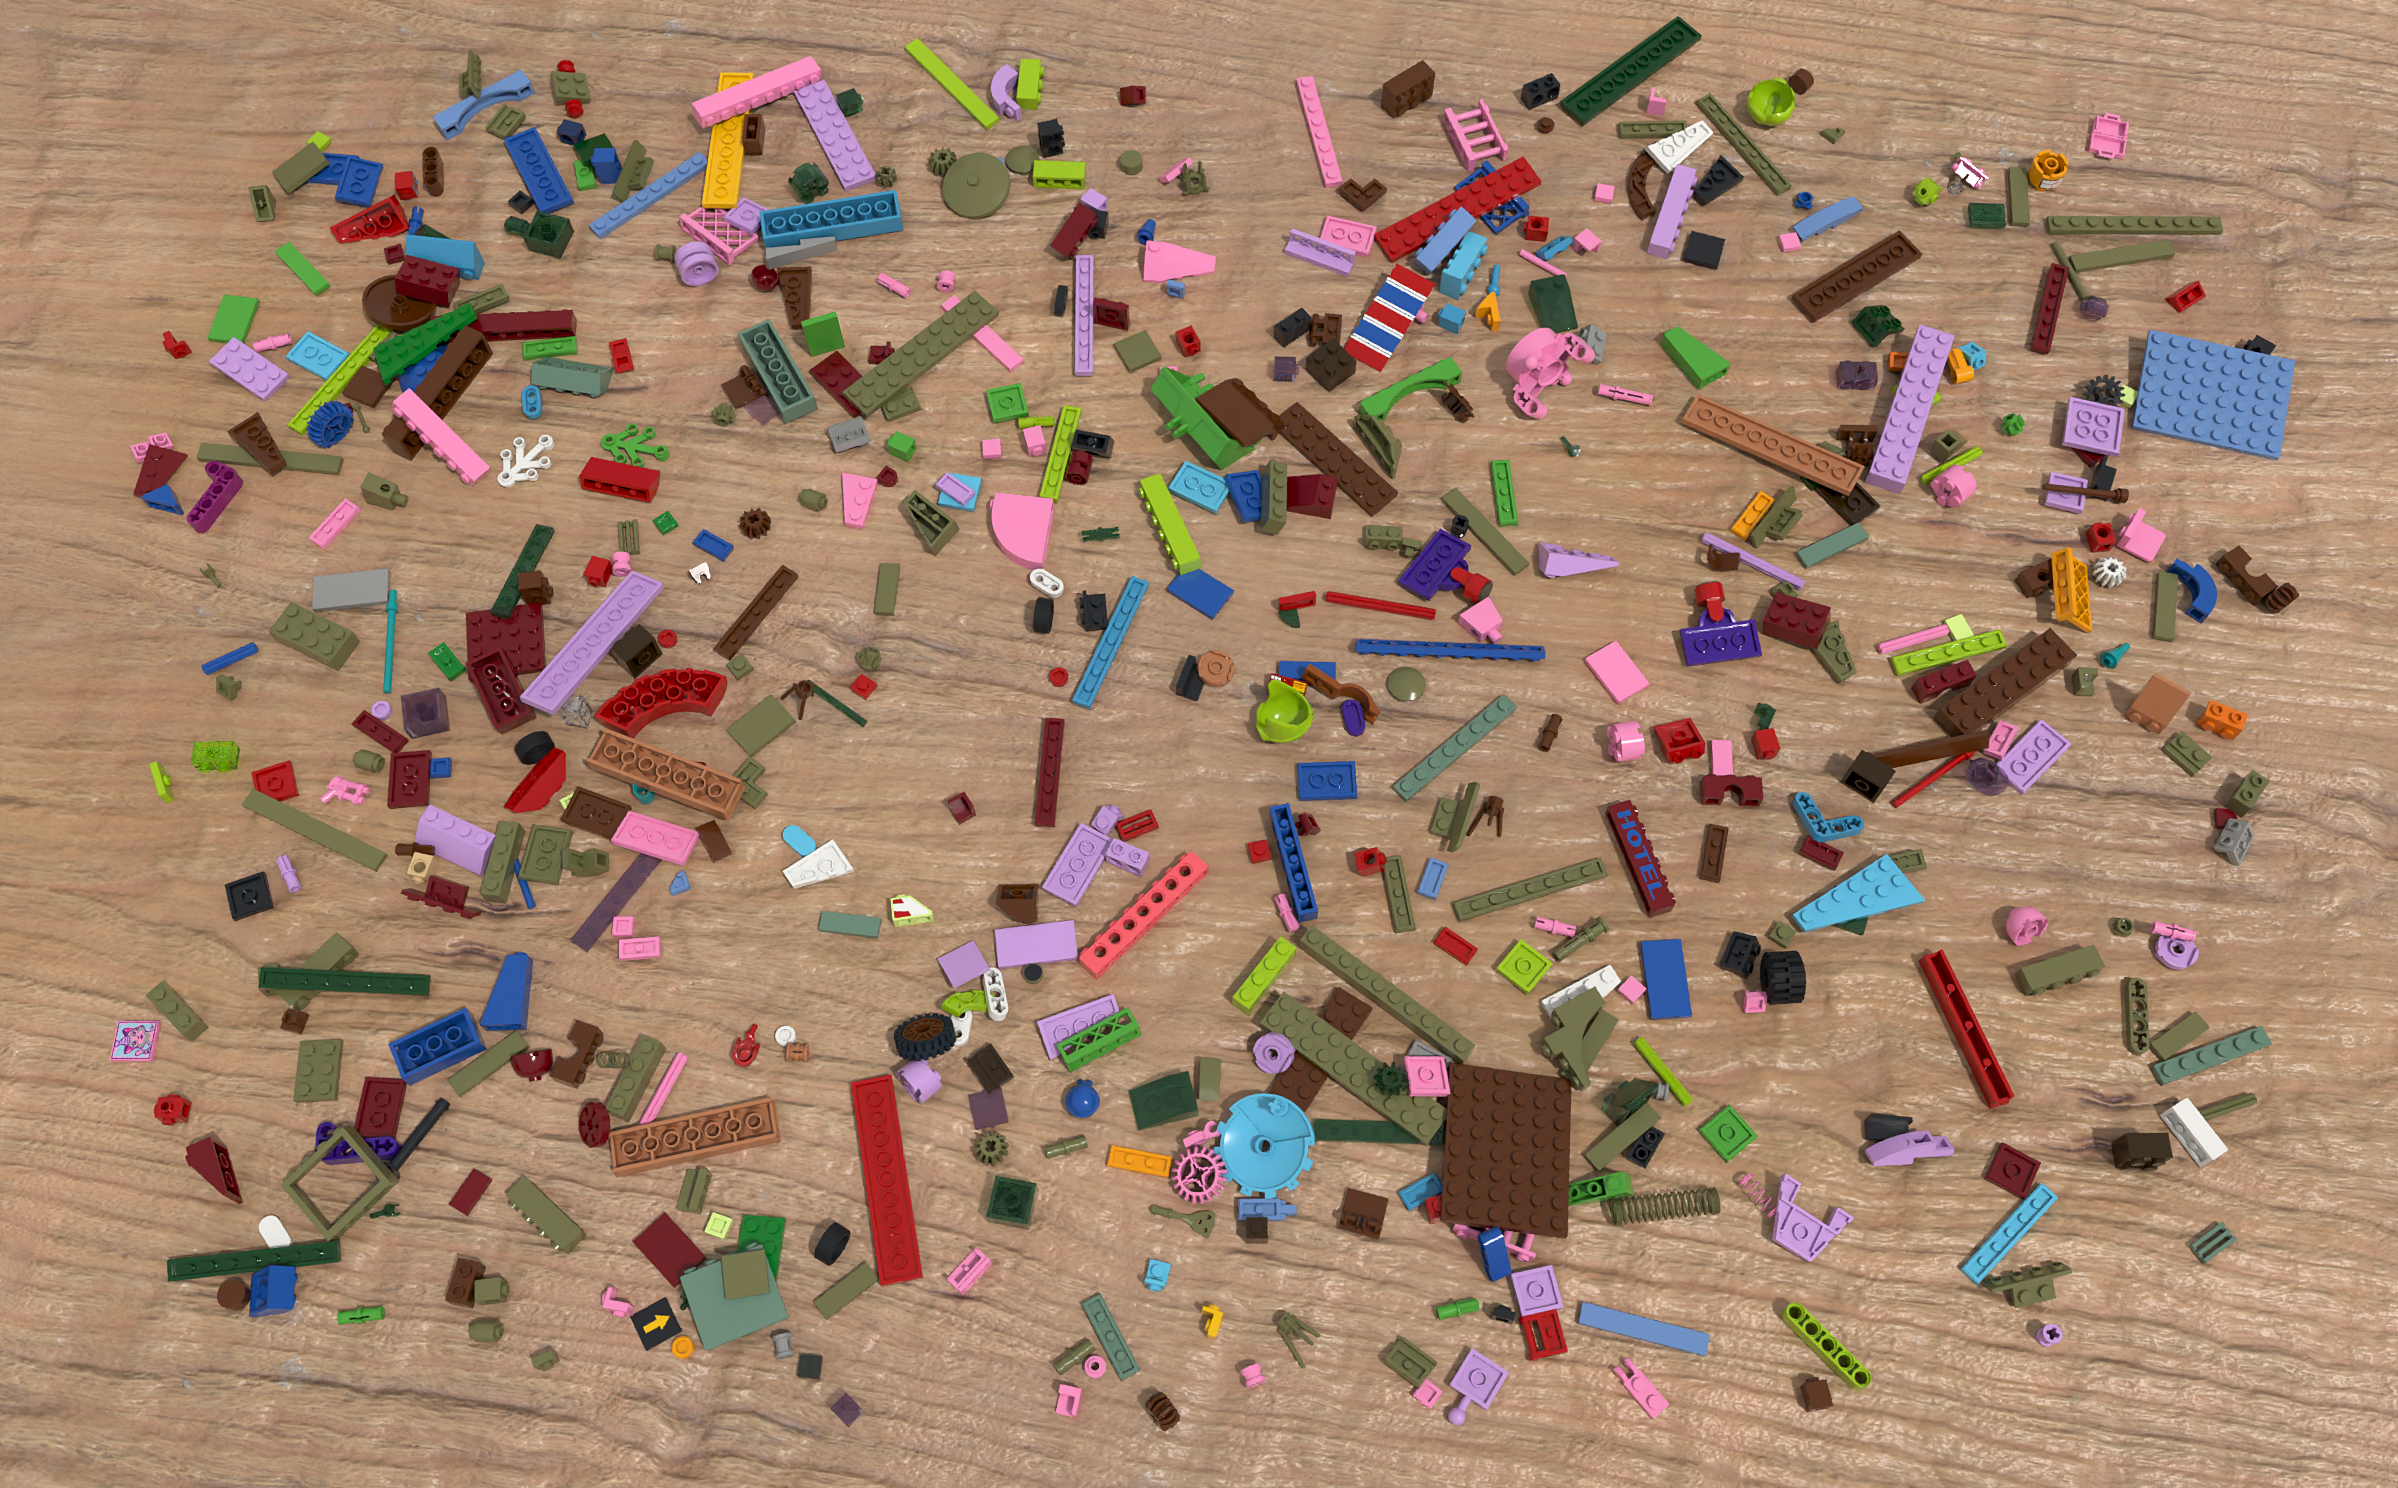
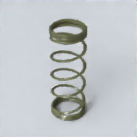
M601 1052L597 1056L596 1061L601 1068L627 1069L632 1064V1056L624 1052ZM604 1053L606 1054L604 1055L603 1062L606 1066H603L600 1061V1058ZM607 1054L609 1056L608 1065L605 1063V1057ZM623 1054H626L628 1056V1063L622 1067L625 1062ZM621 1055L624 1058L622 1065L619 1064Z

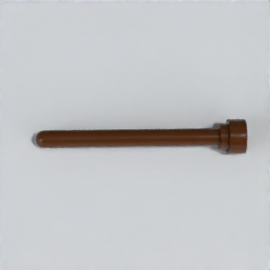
M2048 483L2042 485L2044 491L2112 498L2116 503H2126L2129 497V491L2123 488L2108 491Z

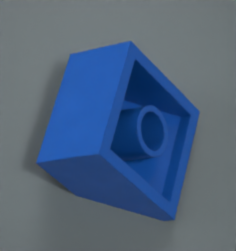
M270 1265L252 1274L249 1317L278 1315L293 1310L296 1303L294 1286L297 1282L295 1267Z

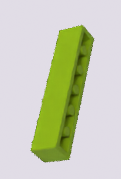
M1158 473L1141 479L1140 488H1138L1140 497L1145 498L1147 512L1152 513L1153 525L1159 528V537L1161 541L1164 540L1166 543L1165 550L1173 558L1171 561L1174 569H1178L1180 575L1200 569L1201 558L1161 474Z

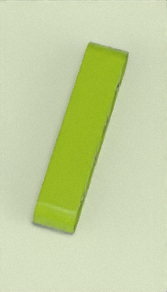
M1791 1303L1782 1310V1320L1851 1389L1861 1390L1871 1383L1869 1371L1800 1303ZM1789 1309L1797 1312V1319L1790 1316ZM1806 1325H1809L1813 1328V1335H1810L1806 1332ZM1822 1341L1830 1345V1351H1825L1822 1348ZM1839 1357L1846 1361V1368L1839 1365ZM1855 1374H1859L1862 1377V1384L1856 1382Z

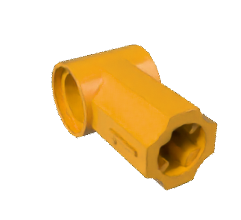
M1955 348L1949 351L1947 362L1951 369L1950 378L1952 383L1958 384L1973 381L1974 370L1971 365H1967L1962 350Z

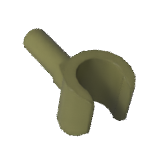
M206 563L208 569L203 571L200 568V572L206 578H210L217 587H220L221 583L214 575L215 570L210 564Z

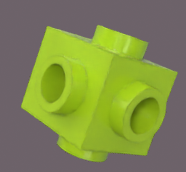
M1926 177L1923 181L1916 184L1912 194L1916 197L1914 200L1920 205H1930L1938 200V195L1942 192L1943 188L1933 179Z

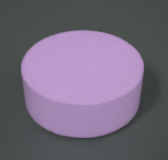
M378 701L372 706L371 712L374 717L383 721L392 715L393 709L388 702Z

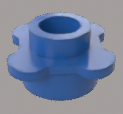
M1809 192L1798 193L1795 205L1811 209V202L1814 197Z

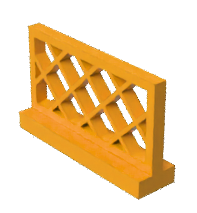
M2069 547L2052 552L2056 619L2060 622L2068 620L2086 633L2091 632L2092 622L2087 565L2073 557V551Z

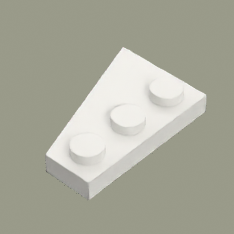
M833 839L783 870L784 875L794 889L854 872V869Z

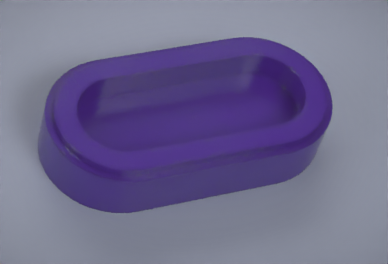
M1356 700L1345 701L1342 705V715L1346 731L1351 736H1360L1365 731V721L1361 705Z

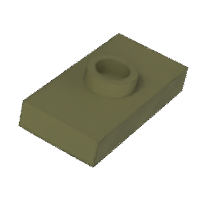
M1922 849L1889 855L1903 874L1927 869Z

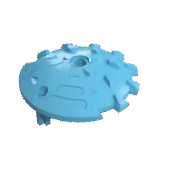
M1269 1093L1250 1095L1234 1103L1229 1108L1233 1113L1232 1116L1228 1119L1227 1123L1220 1121L1216 1130L1220 1131L1222 1135L1220 1147H1214V1155L1219 1154L1228 1171L1227 1174L1222 1176L1228 1179V1183L1234 1179L1242 1185L1240 1193L1250 1197L1253 1191L1265 1192V1199L1277 1197V1190L1286 1186L1290 1191L1297 1188L1300 1183L1296 1178L1303 1169L1310 1171L1313 1160L1308 1158L1309 1145H1315V1134L1306 1114L1291 1100ZM1265 1141L1270 1143V1149L1267 1152L1262 1148Z

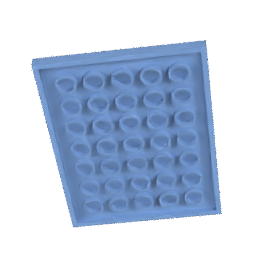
M2150 329L2146 339L2131 429L2277 461L2281 454L2295 360Z

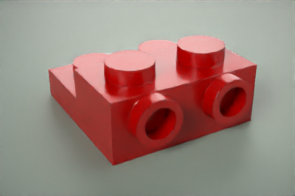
M1691 718L1654 726V733L1661 743V751L1668 763L1674 762L1678 764L1686 758L1698 759L1705 754V741Z

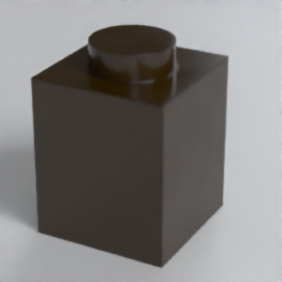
M1246 1217V1244H1267L1268 1218Z

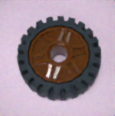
M928 1013L924 1017L922 1015H918L916 1019L912 1017L909 1019V1022L904 1021L903 1025H899L898 1029L894 1031L897 1052L900 1057L909 1061L914 1059L921 1061L923 1058L926 1061L929 1060V1057L937 1058L938 1054L940 1056L945 1054L944 1051L948 1052L951 1050L950 1047H953L954 1043H956L953 1022L944 1014L938 1016V1013H933L930 1016V1013Z

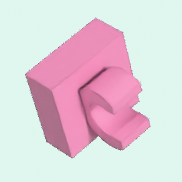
M1759 989L1756 992L1746 990L1743 1005L1744 1012H1765L1767 1003L1766 992H1761Z

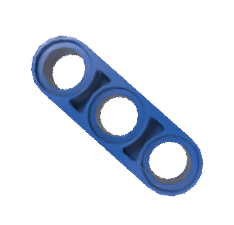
M1496 1226L1477 1234L1484 1268L1490 1281L1493 1283L1511 1275L1512 1271L1506 1244L1500 1229Z

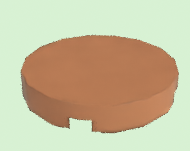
M1212 650L1203 654L1198 661V676L1209 686H1224L1230 682L1234 675V663L1230 656L1222 651Z

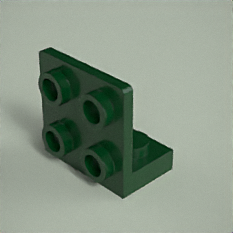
M1885 305L1864 307L1851 322L1873 347H1877L1888 334L1899 333L1905 330L1901 321L1895 318L1890 313V309Z

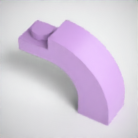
M1006 64L997 71L992 79V101L995 110L1000 116L1006 113L1008 117L1019 121L1022 118L1021 107L1008 96L1009 92L1018 86L1019 77L1018 73Z

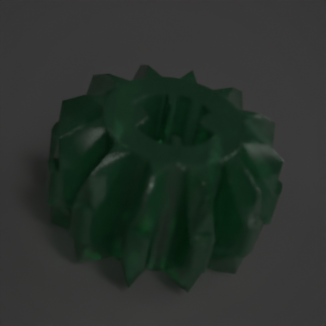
M1393 1061L1390 1067L1385 1062L1383 1063V1068H1377L1378 1074L1374 1075V1080L1378 1081L1375 1083L1376 1088L1382 1087L1380 1094H1384L1387 1091V1096L1391 1097L1392 1092L1399 1096L1400 1091H1406L1405 1085L1409 1083V1079L1405 1078L1408 1075L1407 1071L1401 1072L1403 1065H1399L1396 1068ZM1391 1076L1395 1078L1392 1083L1388 1081V1078Z

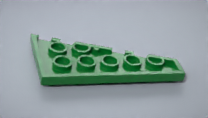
M472 304L463 305L452 312L445 313L439 318L428 321L426 324L413 328L374 347L373 350L383 382L388 385L392 382L390 379L393 376L403 374L405 372L403 369L408 365L418 363L437 349L436 345L442 340L446 342L450 339L449 335L456 330L461 331L465 325L468 326L475 321L477 315Z

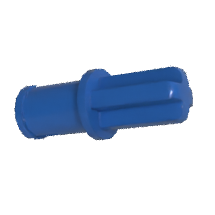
M417 206L412 209L408 235L419 236L420 228L423 226L422 217L424 213L421 207L419 208V213H417Z

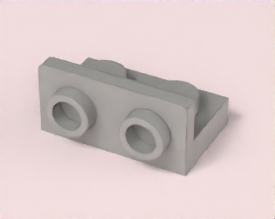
M2230 818L2214 847L2216 851L2226 853L2232 865L2240 866L2255 837L2249 821Z

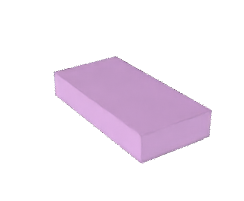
M948 472L935 484L937 489L963 507L975 495L974 490Z

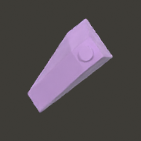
M1542 542L1538 544L1539 569L1545 576L1550 578L1619 566L1620 563L1612 556L1593 552L1586 555L1585 552L1575 548L1572 551L1563 549L1561 545Z

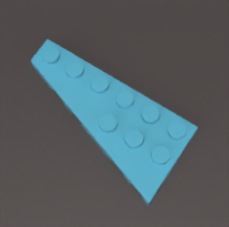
M1886 854L1794 913L1792 919L1806 933L1826 928L1829 925L1842 924L1849 920H1858L1886 913L1889 910L1906 908L1913 904H1922L1925 902V899Z

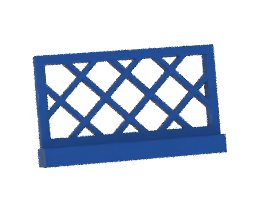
M1486 160L1482 163L1480 169L1454 186L1455 190L1458 191L1465 185L1475 182V178L1482 174L1485 177L1496 171V169ZM1519 196L1507 202L1506 205L1496 208L1504 209V216L1494 215V209L1492 210V215L1484 214L1480 218L1497 235L1519 218L1527 217L1529 215V205ZM1507 210H1515L1517 213L1514 216H1506ZM1493 219L1503 220V224L1496 228L1493 224Z

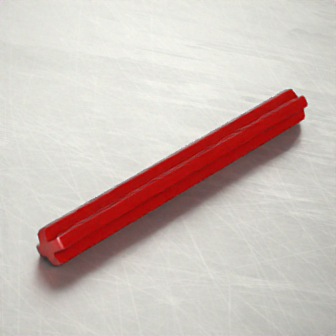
M1327 591L1326 602L1431 620L1436 615V609L1332 591Z

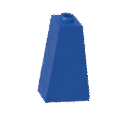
M516 952L514 955H507L481 1019L480 1025L486 1031L527 1030L533 960L528 954Z

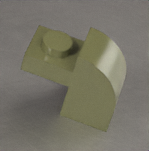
M570 848L562 850V869L572 871V876L576 877L601 875L609 871V853L595 848L584 853Z

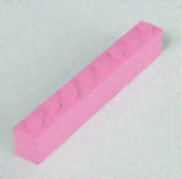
M811 56L693 102V116L702 128L712 126L757 108L760 105L787 96L795 90H800L805 86L821 81V69Z

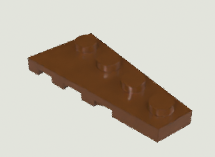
M258 412L227 431L229 436L270 474L287 465Z

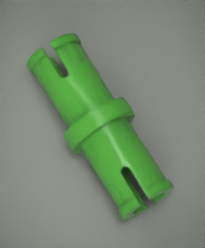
M362 1306L355 1310L339 1311L337 1321L339 1325L356 1322L364 1324L365 1321L383 1320L385 1318L384 1306L371 1308Z

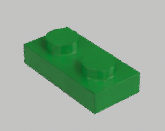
M444 642L428 652L450 681H453L467 671Z

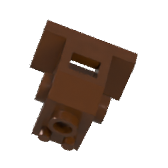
M1840 425L1836 438L1837 440H1846L1847 449L1845 454H1847V459L1863 466L1869 465V461L1873 459L1874 443L1868 444V441L1874 440L1878 432L1877 425Z

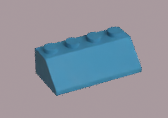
M406 235V256L410 255L459 268L460 278L468 280L480 279L485 262L475 242Z

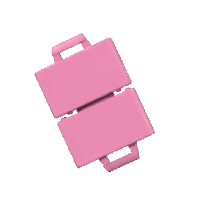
M2106 113L2104 117L2095 116L2092 123L2088 152L2109 159H2122L2125 154L2129 123L2121 121L2120 115Z

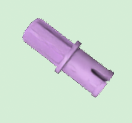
M287 855L279 856L277 863L281 870V878L285 880L288 891L290 893L299 891L302 886L296 876L297 870L293 869Z

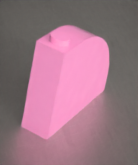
M995 493L994 499H991L990 510H992L994 536L999 548L1010 560L1030 570L1043 569L1054 513L1053 499Z

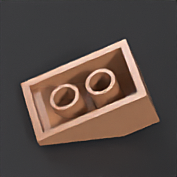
M2155 673L2134 696L2124 715L2131 721L2147 727L2148 730L2160 734L2188 699L2191 692Z

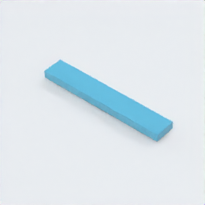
M2040 1183L1959 1270L1975 1285L1979 1284L2058 1197L2043 1183Z

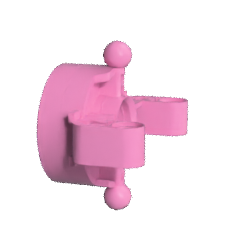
M1540 328L1526 335L1513 348L1506 362V371L1517 383L1513 388L1516 391L1513 397L1514 401L1527 415L1536 419H1542L1547 414V407L1537 397L1545 386L1555 385L1558 382L1561 385H1569L1571 383L1572 375L1567 372L1569 367L1566 363L1570 356L1584 364H1589L1593 361L1595 353L1582 338L1572 333L1564 335L1559 333L1557 335L1550 328Z

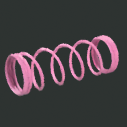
M1749 1173V1174H1747L1744 1178H1742L1738 1183H1739L1740 1185L1744 1184L1743 1187H1742L1743 1189L1748 1188V1187H1750V1186L1756 1184V1185L1753 1187V1189L1750 1191L1749 1196H1753V1195H1755V1194H1757V1193L1763 1191V1192L1760 1194V1196L1757 1198V1200H1756L1755 1203H1756V1204H1759V1203H1761V1202H1763V1201L1769 1199V1200L1767 1201V1203L1764 1205V1207L1762 1208V1211H1767V1210H1769V1209L1775 1207V1208L1767 1215V1217L1770 1219V1218H1772V1217L1776 1214L1777 1204H1775V1205H1773V1206H1771V1207H1769V1208H1767V1209L1764 1210V1208L1766 1207V1205H1767V1204L1770 1202V1200L1772 1199L1771 1196H1770V1197H1767V1198H1765V1199H1763V1200H1761V1201H1759V1202H1757V1201L1759 1200V1198H1760V1197L1763 1195V1193L1765 1192V1189H1762V1190H1760V1191H1758V1192H1756V1193L1750 1195V1194L1752 1193V1191H1753V1190L1756 1188V1186L1758 1185L1759 1181H1756V1182H1754V1183H1752V1184H1750V1185L1744 1187L1745 1184L1749 1181V1179H1750L1751 1177H1753V1175H1752L1751 1173Z

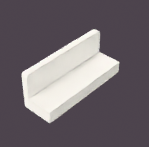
M2188 1098L2160 1114L2161 1118L2200 1168L2228 1151V1148Z

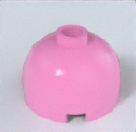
M2030 906L2015 908L2009 913L2005 924L2006 932L2016 945L2024 946L2033 942L2030 938L2035 935L2037 937L2042 935L2048 926V920L2036 908Z

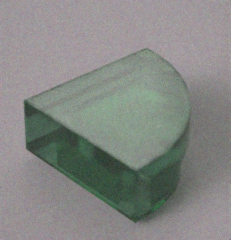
M1297 609L1279 611L1278 615L1282 622H1285L1292 628H1300Z

